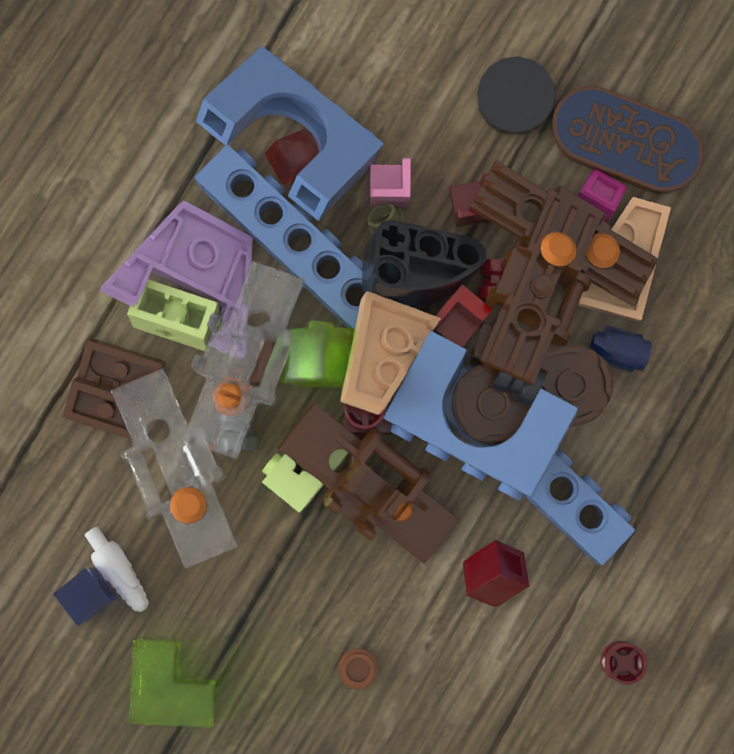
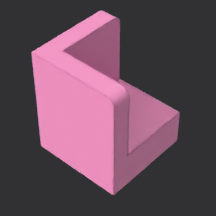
M403 158L402 165H370V206L376 207L379 204L389 202L394 206L409 207L411 158Z

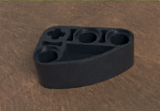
M386 220L377 227L365 246L361 284L362 293L365 294L369 291L409 307L427 305L454 294L461 285L465 286L473 278L486 260V250L477 239L396 220ZM380 277L386 279L389 282V284L384 282Z

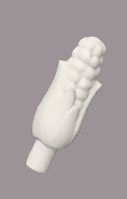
M98 526L94 527L85 534V537L95 550L91 554L94 566L102 574L105 581H109L112 587L116 589V592L121 595V598L126 600L127 605L131 606L134 611H144L149 601L146 598V593L143 591V586L140 585L139 579L136 578V573L131 568L132 564L128 561L118 543L115 541L108 542Z

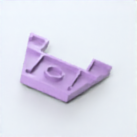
M183 200L102 285L100 291L133 307L138 303L152 272L200 297L218 302V306L222 309L208 345L240 360L245 357L247 352V342H244L245 325L248 323L249 316L246 301L247 287L250 286L253 237Z

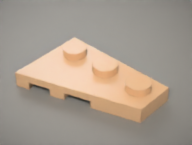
M632 197L611 230L658 258L671 207ZM655 267L634 306H630L592 282L588 291L583 292L578 306L640 322Z
M367 291L360 302L340 402L379 415L385 409L407 374L429 332L435 329L441 318Z

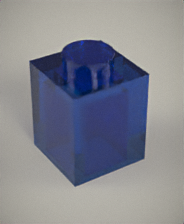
M94 567L85 568L53 593L77 626L86 624L118 599Z

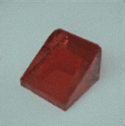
M306 129L275 140L265 155L281 183L286 185L296 179L297 175L319 154V151Z

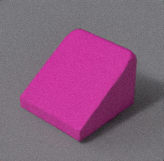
M593 169L578 197L606 213L604 222L608 223L621 201L627 186L601 171Z

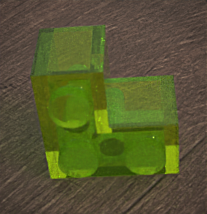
M310 321L308 328H292L291 335H283L280 383L300 387L343 388L355 329L333 328V323Z
M139 637L134 640L129 724L212 727L215 724L218 681L178 679L180 638Z

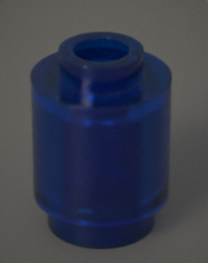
M605 325L602 331H595L590 349L599 354L608 363L609 367L630 373L634 370L643 372L649 360L652 342L643 339L642 334Z

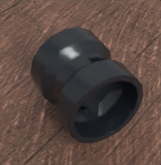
M540 368L533 386L502 371H498L491 387L501 393L508 391L514 394L517 402L528 407L540 390L548 371Z

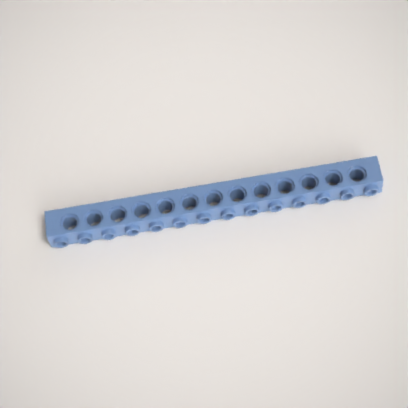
M229 145L225 146L194 177L198 187L354 334L360 306L350 305L346 300V295L353 288H362L363 262L354 255L351 259L345 256L339 250L342 246L341 242L329 230L325 228L320 232L310 222L314 218L297 203L294 205L289 203L282 196L285 192L284 188L270 175L264 179L254 169L257 163L246 151L239 148L236 152ZM248 181L254 185V190L247 197H238L233 194V189L237 183ZM268 208H277L283 213V216L278 223L269 225L261 220L262 213ZM298 234L306 235L311 239L310 247L302 252L294 251L289 246L290 240ZM325 261H333L340 267V272L332 279H324L317 272L320 264ZM468 364L465 368H462L448 394L445 409L447 422L471 446L486 448L500 445L487 444L471 438L459 427L452 409L453 393L461 377L474 368ZM558 448L533 497L530 498L524 494L523 496L596 565L603 566L635 532V529L628 523L632 518L617 503L614 502L611 506L608 505L599 496L602 489L587 475L580 478L569 467L573 464L572 460ZM555 478H562L569 485V495L563 501L556 500L550 493V484ZM587 505L594 507L599 515L597 524L591 529L584 527L579 519L580 511Z

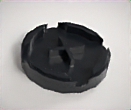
M518 56L503 58L489 66L480 79L477 92L478 109L485 122L499 133L508 135L509 133L529 134L542 126L552 111L555 99L553 81L545 68L531 59Z

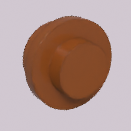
M361 648L351 649L341 657L338 664V674L341 681L349 688L356 690L365 689L376 680L378 663L374 655L369 651Z

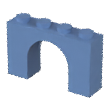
M263 46L203 99L196 119L199 125L225 146L232 142L253 121L264 116H285L304 125L314 136L319 154L297 175L288 197L318 221L370 169V165L374 164L384 145L370 130L361 126L345 113L339 105L330 101L315 89L309 81L300 77L282 59L273 55Z
M430 331L384 416L385 420L392 423L389 431L409 442L412 441L414 436L428 443L425 451L446 462L450 455L463 461L464 465L461 470L481 481L485 479L486 475L491 476L501 482L498 490L518 501L521 500L523 494L532 498L578 413V408L540 389L519 430L509 440L500 445L486 448L474 447L462 442L451 431L445 409L448 394L469 357V353L463 347Z

